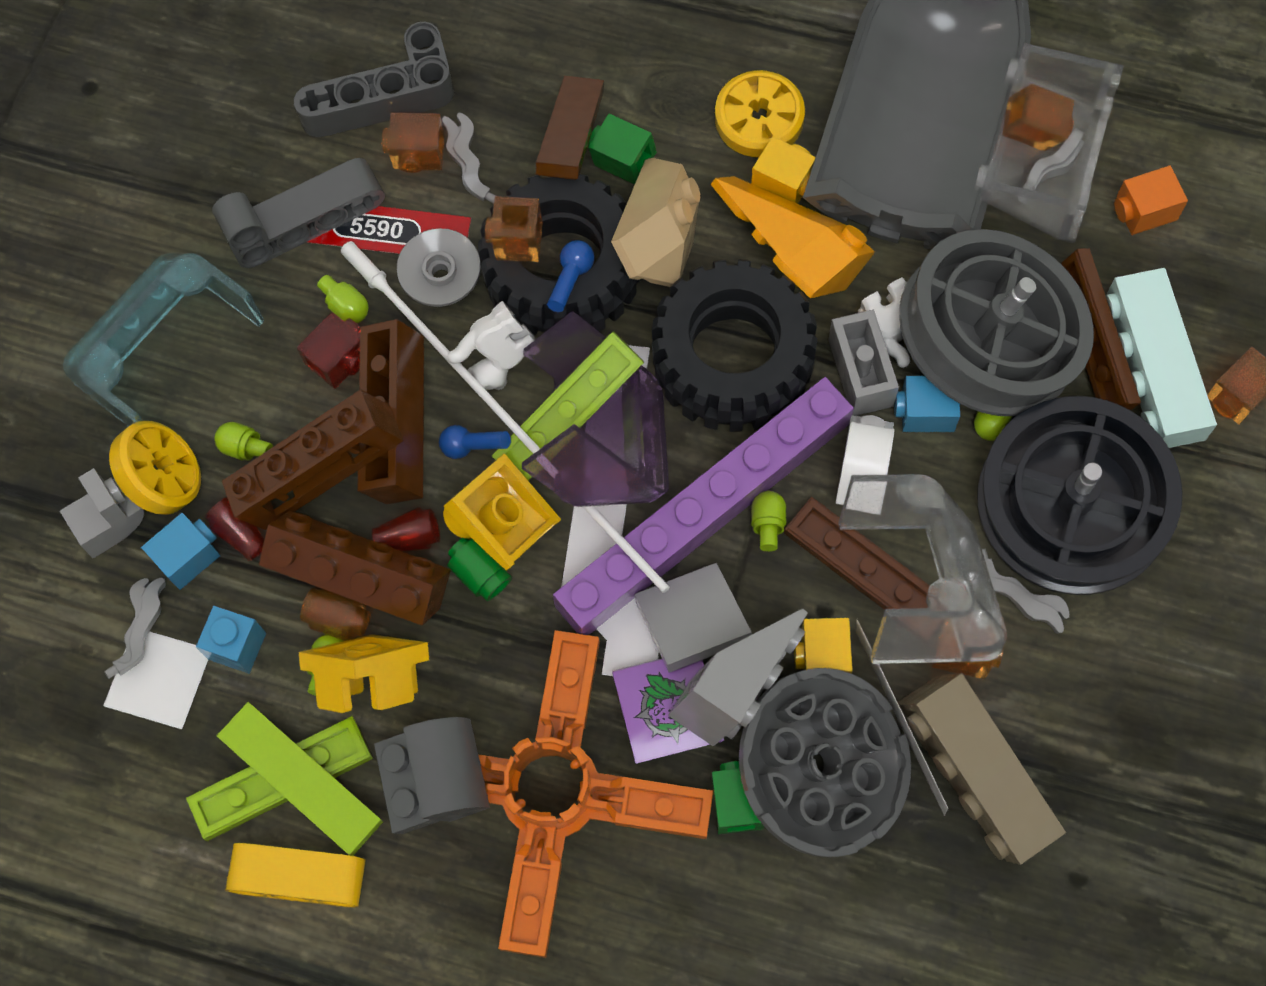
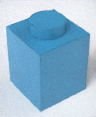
M906 376L902 390L897 392L894 403L895 417H902V432H954L960 419V403L945 395L926 376Z
M183 513L178 515L141 547L179 590L220 557L219 553L211 545L217 537L201 519L192 524Z
M213 606L196 648L210 661L250 674L266 632L255 619Z

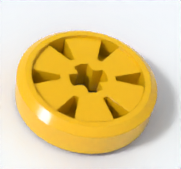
M756 70L742 73L725 84L716 100L715 124L721 139L731 149L746 156L759 158L772 136L790 145L794 144L800 136L804 125L805 104L800 91L789 79L774 72ZM760 108L767 111L766 117L761 115L760 119L753 118V110L757 113Z
M139 421L133 423L117 435L111 444L109 462L113 477L122 492L140 508L155 514H172L185 507L197 496L201 486V471L197 458L187 442L171 428L154 421Z

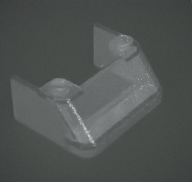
M920 474L851 475L838 522L840 530L926 529L939 575V580L933 582L929 587L926 597L928 608L885 609L870 656L872 664L990 661L997 658L1005 645L1007 631L972 520L946 490L929 476Z

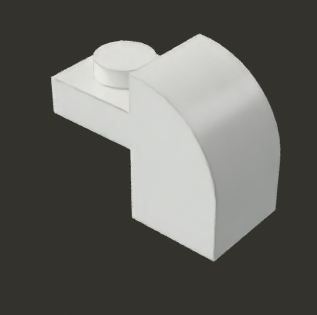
M872 415L862 417L851 416L836 504L874 511L880 510L895 430L893 429V422L884 421Z

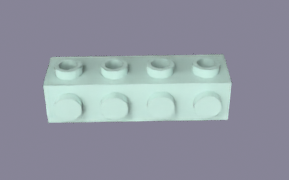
M1160 268L1115 277L1105 296L1141 400L1140 405L1143 411L1141 418L1157 431L1169 448L1205 441L1215 429L1217 423L1166 269Z

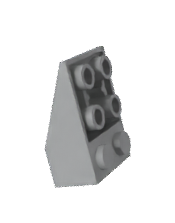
M801 609L717 652L689 681L668 716L712 746H715L725 736L732 739L741 726L746 727L753 719L761 705L756 700L764 689H770L783 670L779 663L786 653L791 654L804 636L805 631L799 626L808 612Z

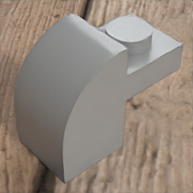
M93 468L78 477L88 494L60 510V513L80 546L92 558H95L128 537L141 523L144 517V510L133 503L122 492L115 479L110 477L104 481Z

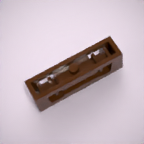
M360 389L222 480L234 518L267 530L270 523L288 511L295 512L404 440L390 405ZM359 443L371 446L355 458L352 457L351 453H360ZM293 490L295 497L286 501L289 498L287 493ZM276 498L285 503L273 509L271 500Z

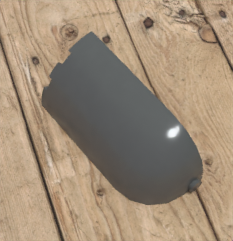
M869 0L860 17L803 198L836 221L845 223L849 218L869 227L867 235L897 244L900 237L924 241L925 249L932 250L940 241L953 234L981 229L1027 68L1031 42L1028 0Z

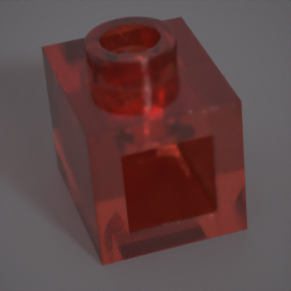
M331 312L297 347V350L304 364L334 389L349 375L353 376L360 371V326L350 318L343 321Z

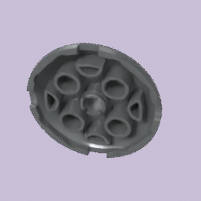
M831 668L807 669L793 673L774 683L757 700L761 705L750 723L744 727L740 740L739 771L748 803L762 825L780 842L796 851L818 857H839L856 853L888 832L900 815L909 791L911 779L909 744L906 734L900 733L898 725L890 712L893 707L871 684L858 676L842 670ZM818 753L824 761L822 773L817 768L816 759H813L814 755Z

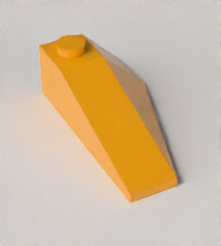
M735 176L715 178L711 183V186L738 218L751 222L755 226V230L751 234L758 244H767L773 248L777 254L772 261L810 299L845 291L875 253L866 244V236L852 225H845Z

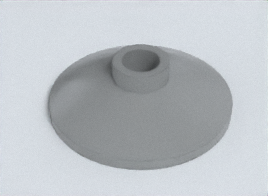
M431 229L414 236L403 247L397 261V276L405 293L416 302L433 307L448 306L459 302L474 289L480 276L481 263L476 247L466 236L450 229ZM438 270H446L448 272L444 277H434L435 272Z

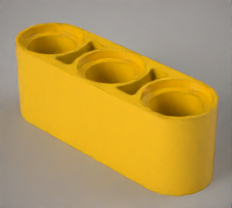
M234 843L225 891L248 896L356 908L359 906L366 859L343 854Z

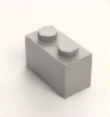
M874 309L832 319L828 341L846 399L854 408L852 415L857 416L894 407L899 386Z

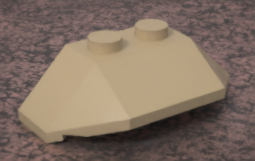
M656 158L644 161L611 241L630 279H644L650 283L671 287L682 277L694 242L700 202L698 185L692 177L688 178L682 164Z

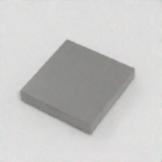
M717 563L665 582L670 587L666 593H662L657 586L634 594L636 604L669 673L711 657L717 652L752 635Z

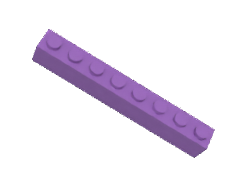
M824 377L626 535L624 539L662 577L751 505L759 493L768 491L849 425L853 414V406ZM616 543L553 594L556 609L577 634L590 635L635 598L634 594L644 591L653 582Z

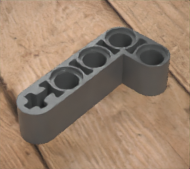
M424 21L414 23L406 30L404 42L409 57L408 61L302 87L294 97V107L304 131L313 137H324L447 105L454 96V87L438 28L432 23ZM423 47H430L425 50H420ZM440 80L435 84H428L430 81ZM393 90H400L397 93L389 94ZM361 99V100H360L359 102H357V103H351V104H350V102L353 101V100Z
M355 158L253 207L244 193L236 192L225 195L213 205L212 213L239 265L244 268H251L261 265L377 208L385 199V193L368 162L362 158Z

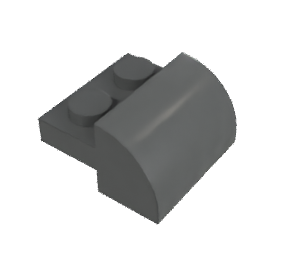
M448 717L403 727L404 733L374 744L393 834H405L439 821L451 822L490 808L471 719Z

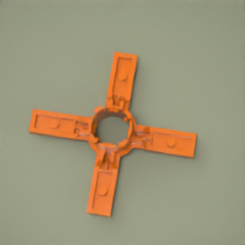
M555 630L535 742L532 743L529 738L519 741L512 748L516 754L513 757L511 755L509 759L479 755L489 804L502 805L508 819L519 829L498 947L500 951L547 957L562 868L561 861L565 837L580 831L590 819L611 822L617 826L707 839L713 790L598 773L592 759L581 749L600 639L597 636ZM559 756L570 760V767L572 769L579 768L583 773V781L580 782V792L577 799L579 804L576 805L574 803L568 810L560 813L561 818L559 819L551 816V812H539L536 810H531L530 813L524 812L522 808L526 805L525 800L519 799L516 801L515 793L518 792L521 772L531 762L542 757Z

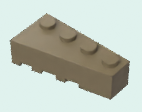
M962 673L937 675L897 702L908 726L931 756L940 773L949 781L959 795V801L966 813L973 820H977L987 835L984 839L990 850L999 860L1005 859L1007 862L1021 865L1066 833Z

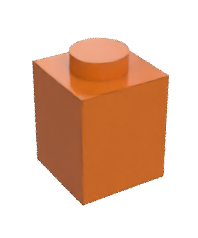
M1170 165L1124 180L1115 199L1114 206L1119 220L1122 223L1126 222L1131 235L1177 221L1188 199Z

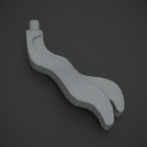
M459 112L457 120L461 126H457L453 120L444 116L442 124L448 133L446 149L448 155L462 169L463 186L479 200L484 202L486 199L494 204L498 197L490 193V188L483 185L479 180V159L469 149L474 137L472 121L466 115Z
M1075 128L1056 153L1039 159L1031 169L1025 185L1019 191V196L1028 200L1043 181L1067 173L1085 142L1081 140L1084 132Z
M986 549L977 551L980 560L977 562L984 584L990 591L1008 597L1028 619L1046 622L1056 634L1064 631L1062 620L1069 618V609L1061 597L1030 593L1016 578L999 575L994 568L992 558L988 559Z
M144 578L132 585L129 593L135 610V618L124 637L126 652L122 657L112 662V667L104 671L108 679L117 673L120 676L139 664L144 658L146 636L161 613L162 608L159 595L166 586L164 578H158L149 583L147 578Z

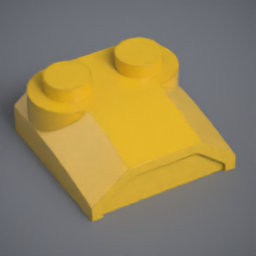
M505 453L444 505L443 511L444 521L452 533L461 538H472L506 571L540 537L561 520Z

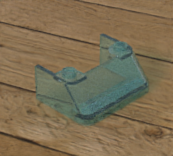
M166 253L156 258L65 356L63 368L66 375L78 388L129 427L133 423L143 421V419L110 391L123 376V361L183 296L196 295L205 288H208L258 327L264 322V319L251 294L207 260L193 253Z

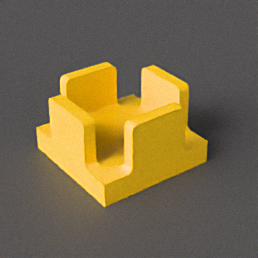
M379 635L363 636L299 652L300 670L309 671L314 674L318 708L338 713L352 710L351 696L364 691L363 677L369 676L373 709L384 710L412 702L414 694L418 692L416 664L429 661L428 642Z

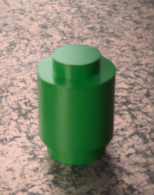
M461 538L448 552L451 559L447 567L476 597L482 596L487 602L500 594L513 578L473 539Z

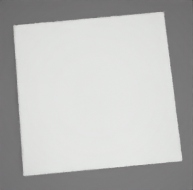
M149 631L144 642V658L139 664L120 676L119 673L115 675L103 706L182 729L208 659L194 644Z

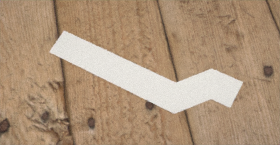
M631 345L628 346L644 363L587 421L577 488L621 535L624 527L650 351L648 347ZM576 499L561 587L616 544ZM635 598L597 628L599 633L607 640L602 675L613 676L612 671L658 659L659 651L636 604Z

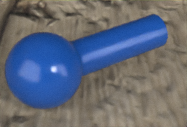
M571 241L561 250L560 262L563 269L547 302V306L552 311L562 312L578 276L588 272L593 266L594 252L584 241Z
M451 425L445 428L439 437L441 452L451 459H461L467 456L471 450L507 449L511 444L510 434L506 431L470 433L465 427L460 425Z

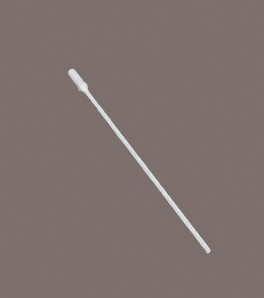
M350 241L344 244L341 248V254L366 279L368 286L380 290L394 303L662 593H666L670 587L468 370L461 363L452 364L449 362L447 356L450 351L389 287L386 273L380 271L354 242Z

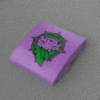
M662 658L612 671L636 764L710 745L668 716L689 681L704 666L703 660L670 673Z

